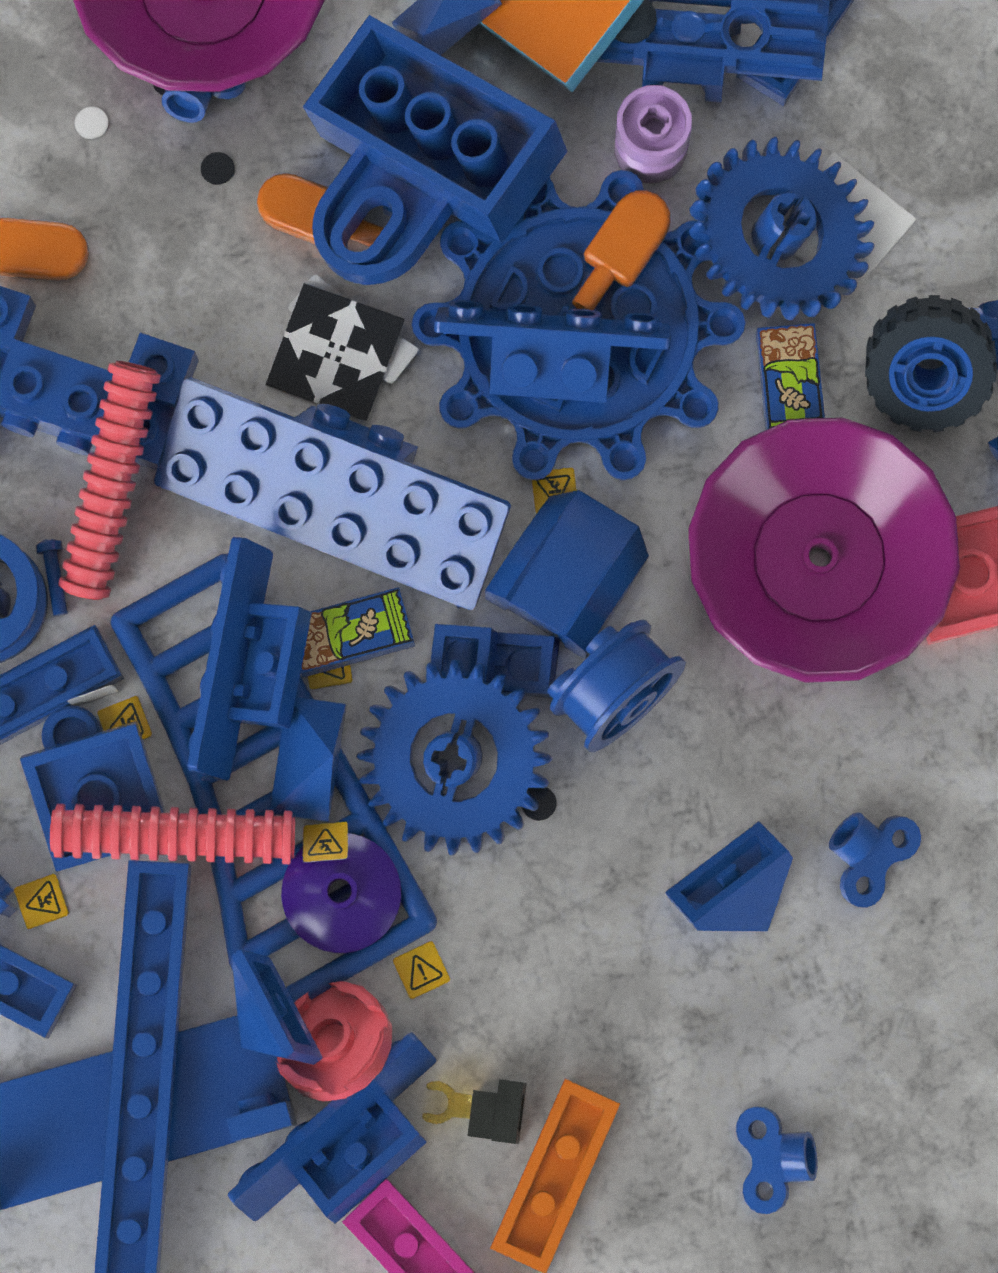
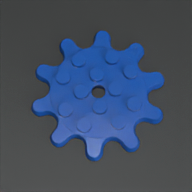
M619 170L612 172L603 181L599 195L592 203L587 206L574 207L561 201L549 177L502 244L464 221L450 223L440 236V247L443 255L460 268L465 279L463 290L452 301H476L484 305V310L507 312V307L511 305H533L540 307L542 314L566 316L567 310L577 309L572 304V300L594 270V267L584 260L586 248L616 204L626 194L636 190H644L642 181L630 171ZM688 221L681 224L675 230L667 232L666 237L634 284L630 287H625L614 280L594 309V311L601 313V319L624 320L626 314L646 313L658 316L660 323L670 324L671 326L669 350L611 346L606 403L489 394L493 337L434 332L438 308L449 307V302L451 301L428 303L418 308L412 319L413 333L416 338L425 345L453 348L461 355L464 361L465 369L462 378L442 395L439 402L442 419L449 426L457 429L468 428L488 416H500L507 419L514 426L517 433V442L512 455L513 466L516 472L527 480H539L549 475L555 466L557 456L561 450L569 444L577 442L586 443L595 448L601 456L604 468L612 477L619 480H630L638 476L645 466L646 453L642 444L641 433L644 425L650 419L668 415L691 428L708 426L715 420L719 402L716 395L696 378L693 370L694 359L698 352L705 347L729 345L739 340L744 333L745 318L741 310L732 303L704 300L697 295L693 288V273L704 262L697 259L695 252L705 242L693 239L690 236L689 230L699 221Z

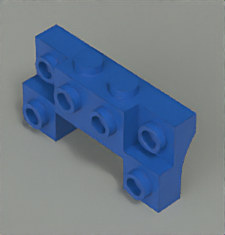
M0 286V418L3 419L1 425L10 431L27 437H34L37 430L56 436V444L71 452L88 456L91 449H96V446L91 443L92 436L99 434L100 428L95 425L96 418L103 417L104 410L99 407L100 401L108 397V392L103 389L105 381H111L113 374L106 369L23 342L36 304L31 296ZM139 333L129 362L152 368L161 375L160 382L153 384L152 391L156 392L157 396L154 402H149L148 409L153 411L150 420L144 421L143 426L148 429V434L146 438H140L139 444L144 447V451L141 456H136L135 462L157 470V467L160 468L167 441L166 436L182 382L189 377H193L199 359L194 350Z

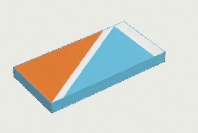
M500 0L502 5L481 21L479 25L569 91L573 92L644 0Z

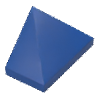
M417 0L391 23L395 30L442 55L502 5L500 0Z
M296 697L290 729L282 728L270 805V810L274 811V815L283 816L284 811L289 810L292 811L295 818L329 822L346 704Z
M758 821L672 886L665 894L697 931H768L793 857Z
M243 949L234 953L231 957L241 1048L312 1065L323 1059L271 958Z

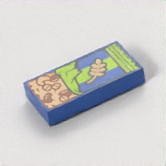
M815 323L757 328L756 342L765 429L772 428L789 419L825 418Z
M399 587L310 611L312 615L300 674L304 678L415 647Z

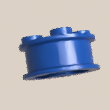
M647 620L631 622L619 632L613 626H608L602 630L586 647V651L590 655L576 669L570 668L561 674L547 690V693L553 698L550 704L552 713L555 716L568 715L587 736L584 747L591 753L605 748L636 725L669 692L685 669L686 662L681 656L669 658L649 637L651 625Z

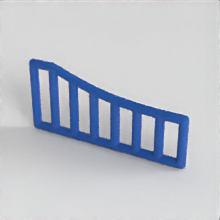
M228 554L216 556L114 613L110 621L114 633L137 672L166 731L187 780L195 808H198V814H208L209 808H216L217 814L222 815L213 787V783L219 780L190 771L187 768L189 739L192 734L191 729L195 727L200 698L180 708L166 677L209 653L212 640V625L156 656L152 653L139 626L220 581L223 584V565ZM300 676L296 697L313 699ZM267 726L238 742L231 773L280 746L282 728ZM341 747L335 786L351 814L337 822H347L348 833L359 836L363 834L365 838L376 843L388 854L399 874L401 904L409 917L392 926L381 939L371 946L359 951L345 953L287 986L286 988L294 1003L307 992L309 999H314L332 987L329 983L348 980L432 932L437 925L435 913L387 828L383 826V821L375 807L368 805L370 798L359 782ZM273 790L238 809L236 815H245L247 809H254L255 816H264L265 810H270ZM303 841L295 845L294 856L303 847ZM216 857L215 862H210L219 900L228 961L232 970L231 956L240 949L269 956L301 938L291 927L287 918L249 940L247 937L242 902L283 880L288 865L282 864V858H272L271 864L263 863L238 878L234 863H226L225 857ZM347 883L330 893L331 900L338 903L346 901L351 895V885Z

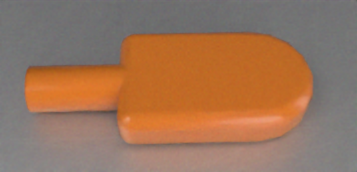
M283 173L274 175L265 181L259 190L257 198L259 214L265 223L272 228L315 244L312 231L313 217L316 207L328 187L293 174ZM362 220L350 239L370 247L383 230V227Z
M636 190L626 194L616 204L584 252V260L593 266L594 270L572 300V304L577 309L594 310L614 280L625 287H630L634 284L666 237L670 228V210L666 202L658 194L648 190Z
M0 218V276L55 281L69 280L77 276L86 266L89 257L88 244L83 234L74 226L60 222Z

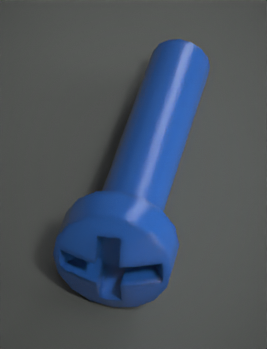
M45 539L35 545L37 554H43L53 616L68 614L64 591L58 586L59 579L62 577L58 552L63 550L62 541Z

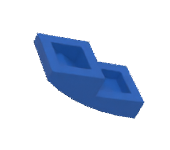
M435 624L431 662L438 666L444 677H447L450 663L454 659H458L461 662L465 677H469L476 664L482 663L485 667V682L488 684L498 674H506L507 679L503 693L510 694L519 688H524L526 691L525 696L552 698L547 693V690L556 678L560 640L555 636L501 633L489 627Z

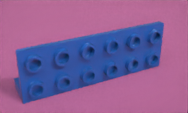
M237 1015L178 1032L168 1162L298 1125L286 1080L280 1075L276 1062L278 1063L277 1056L241 1048ZM113 1051L0 1083V1210L102 1181Z

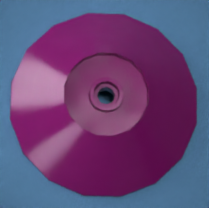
M73 0L86 36L120 71L167 91L221 92L265 76L306 41L325 0Z
M843 417L789 419L741 441L706 479L688 528L691 582L714 629L754 665L804 683L859 681L907 659L943 620L960 571L957 518L934 471L892 434ZM815 548L824 549L830 556V563L826 566H816L811 562L809 552Z

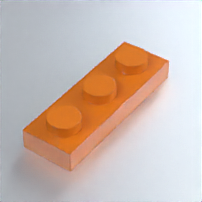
M564 1079L490 1249L542 1273H547L620 1103Z

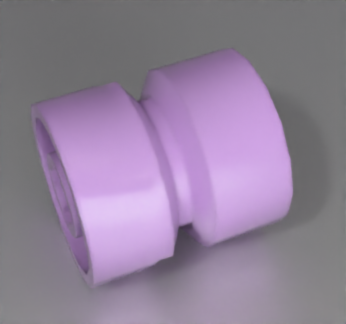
M647 85L630 93L623 100L618 110L614 155L619 167L624 171H630L637 175L642 183H660L671 179L682 168L687 157L692 129V114L687 102L676 91L665 86Z

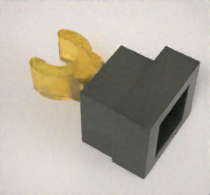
M499 1079L497 1093L473 1090V1095L456 1093L455 1089L449 1084L441 1081H432L426 1084V1088L433 1091H442L448 1098V1106L441 1114L424 1113L422 1118L432 1124L446 1123L453 1117L470 1119L467 1136L492 1139L491 1141L519 1144L527 1083Z

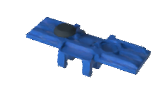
M644 0L596 62L643 66L642 87L647 85L663 86L664 82L701 85L705 93V102L722 103L724 73L822 81L830 1ZM653 1L730 7L731 9L725 15L655 9ZM755 23L762 32L761 39L750 47L738 46L731 40L732 37L741 33V24Z

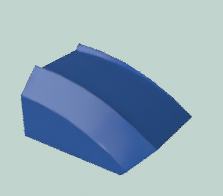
M580 490L550 496L527 526L485 589V599L504 611L510 610L547 634L555 636L564 644L566 649L585 660L589 654L586 651V647L597 634L604 630L649 557L640 528L635 523Z

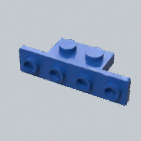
M470 300L449 302V307H439L434 324V332L493 337L489 394L606 403L611 346L669 350L671 341L670 324L660 323V318L652 314L630 313L625 315L624 320L601 319V313L594 310L570 309L566 311V316L542 314L540 307L524 304L508 306L507 312L484 310L482 303Z
M233 537L231 539L228 557L223 565V584L217 614L212 622V640L206 671L200 683L201 696L194 731L189 739V758L187 768L190 771L226 781L231 777L241 724L290 729L312 612L298 606L264 604L273 552L242 537Z
M413 1032L408 1033L401 1040L393 1042L382 1071L366 1088L345 1099L332 1100L310 1121L296 1126L286 1137L285 1143L266 1160L251 1166L243 1173L239 1183L229 1191L227 1196L238 1209L253 1221H257L297 1185L301 1184L324 1215L336 1224L427 1143L393 1100L431 1068L437 1059Z

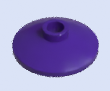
M348 833V857L346 859L304 862L303 847L296 853L284 874L281 888L282 905L289 924L308 944L327 952L351 953L371 946L391 928L400 908L401 882L393 861L380 846L365 837ZM344 880L351 885V895L344 902H334L329 896V888L333 882Z

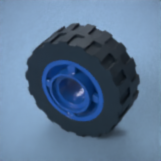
M929 295V298L922 299L913 297L907 299L906 303L900 306H893L887 310V315L882 320L879 318L873 327L872 337L868 338L865 377H867L869 396L874 397L875 406L881 413L885 412L890 416V421L899 426L901 424L909 426L910 430L921 432L924 429L941 432L944 431V428L951 426L956 428L965 424L966 419L971 416L975 417L982 411V405L986 400L989 401L993 394V382H996L995 341H992V332L987 322L983 323L980 319V314L972 307L968 309L963 306L962 301L951 298V300L942 299L940 295ZM930 358L938 359L944 363L936 369H924L917 365L922 360Z

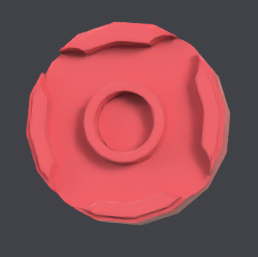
M344 981L329 983L332 986L330 989L314 999H309L307 992L294 1003L323 1057L314 1065L277 1057L278 1063L276 1062L280 1075L302 1096L322 1102L345 1099L366 1088L382 1071L392 1047V1024L384 1006L363 986Z

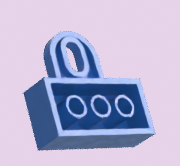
M369 15L303 105L305 112L320 137L351 154V157L325 191L316 207L312 224L315 245L326 264L341 278L357 284L376 285L392 281L409 271L421 258L451 214L502 244L568 152L556 121ZM378 206L392 208L390 220L368 249L361 252L348 250L350 237L370 210Z

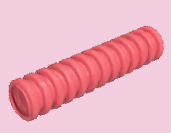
M116 361L108 366V372L113 374L111 381H105L103 389L108 392V397L100 401L99 407L104 410L103 417L96 418L95 425L100 428L99 434L93 435L91 440L96 449L95 452H90L87 457V462L92 464L91 470H85L83 474V479L88 482L87 488H81L79 492V497L84 501L82 506H77L74 514L79 517V522L72 524L70 531L75 535V540L69 541L66 550L71 553V557L63 561L62 568L67 571V574L60 577L58 586L66 593L92 600H102L110 596L111 588L106 584L108 580H113L115 571L110 567L111 563L117 562L119 558V553L114 549L115 545H121L123 541V535L118 532L120 527H125L128 518L123 515V511L131 507L132 500L127 498V494L130 491H134L136 482L131 480L132 474L138 473L140 464L136 463L135 459L136 456H141L144 451V447L139 442L140 438L147 437L148 429L143 425L145 420L151 419L153 411L148 409L149 402H154L157 393L152 391L153 384H158L161 375L152 368L125 361Z
M56 804L55 810H52L50 849L55 858H63L64 852H72L73 857L76 859H81L83 853H92L93 859H101L102 853H111L113 860H120L121 854H130L131 860H139L140 854H147L151 861H158L159 855H168L169 861H177L178 855L187 856L188 862H196L197 856H206L207 862H215L216 857H225L226 863H234L235 857H244V862L250 864L253 863V858H263L264 864H271L272 858H282V864L290 865L291 859H294L295 817H293L292 811L285 810L283 816H274L273 810H265L264 816H255L254 809H247L245 815H236L235 809H227V814L221 815L217 814L216 808H209L208 814H198V808H189V813H180L178 807H171L169 813H161L160 807L152 806L151 812H142L140 806H133L131 812H123L121 805H114L112 811H104L103 805H95L93 811L85 810L83 804H76L74 810H66L65 804Z

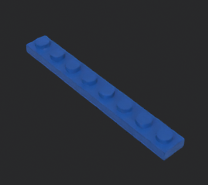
M128 860L94 1273H160L192 867L188 863Z

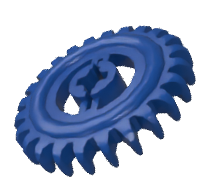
M773 137L768 141L762 156L757 150L756 141L750 140L743 149L742 160L738 157V151L735 148L729 149L723 158L724 169L720 162L712 163L707 170L708 179L700 181L696 186V194L700 200L695 201L689 208L691 216L699 222H696L690 228L689 233L693 239L705 243L696 250L695 256L701 261H712L713 265L706 272V276L710 280L723 278L726 281L721 291L724 296L729 297L737 291L742 294L740 304L743 309L748 310L756 301L760 303L762 315L767 318L774 314L777 307H780L782 315L787 320H794L800 309L806 316L816 317L821 311L822 306L834 309L840 303L841 295H851L857 288V281L850 278L862 277L869 268L867 262H859L857 259L870 255L875 245L873 242L864 243L858 239L869 234L875 223L872 220L866 222L855 220L865 210L869 201L868 199H862L859 202H848L846 197L857 185V179H852L840 185L834 182L841 168V162L834 163L824 171L818 169L822 154L821 148L816 149L804 162L800 160L799 140H795L790 145L784 156H781L778 150L777 137ZM777 195L753 224L751 237L758 251V254L755 255L743 235L741 221L744 208L749 202L761 196ZM793 206V208H792V210H791V212H790L789 216L787 217L786 222H785V224H784V225L787 226L786 229H785V236L781 239V241H780V242L777 244V246L773 249V251L771 252V254H770V256H769V259H768V258H766V257H767V255H768V253H769V251H770V248H771L772 245L776 242V240L780 237L781 233L783 232V230H784V228H785V226L782 225L783 222H784V216H785L786 213L789 211V209ZM816 226L819 240L816 254L812 260L799 267L781 268L776 266L779 260H786L792 257Z
M454 659L450 663L447 677H444L438 666L434 662H429L426 666L425 683L415 673L407 671L404 673V680L408 692L405 693L391 685L386 686L384 692L393 706L389 708L375 704L369 707L370 713L381 722L380 727L367 726L360 729V734L373 741L375 747L358 752L356 758L373 763L375 769L360 777L359 782L361 784H379L380 790L369 800L368 805L375 807L389 803L391 809L383 820V826L387 827L401 819L405 820L406 825L402 835L403 842H408L421 830L425 832L424 850L426 852L434 849L440 837H445L448 854L454 856L459 850L462 838L466 837L472 851L479 853L483 847L484 832H487L496 844L504 842L503 821L517 830H521L524 827V821L517 810L518 806L532 811L539 808L538 801L528 790L529 788H546L549 785L545 777L534 771L535 767L549 764L552 761L551 755L535 750V745L547 739L549 732L546 730L530 729L529 724L539 716L540 709L531 708L523 711L519 709L518 706L526 694L524 688H519L509 695L503 693L507 679L505 673L498 674L488 684L485 682V667L482 663L476 664L469 677H465L461 662L458 659ZM448 713L455 714L451 730L436 736L428 743L424 751L423 765L425 771L432 781L436 782L434 792L432 793L417 778L412 762L413 744L421 728L433 718ZM463 720H466L464 732L460 735ZM477 720L482 723L493 737L498 752L497 769L489 786L477 796L464 800H454L458 785L472 778L482 765L483 752L481 745L473 736ZM455 740H457L456 745L459 746L458 756L467 759L466 765L456 768L451 776L448 777V761L439 757L440 751H445L452 747ZM445 786L448 787L446 794L443 793Z

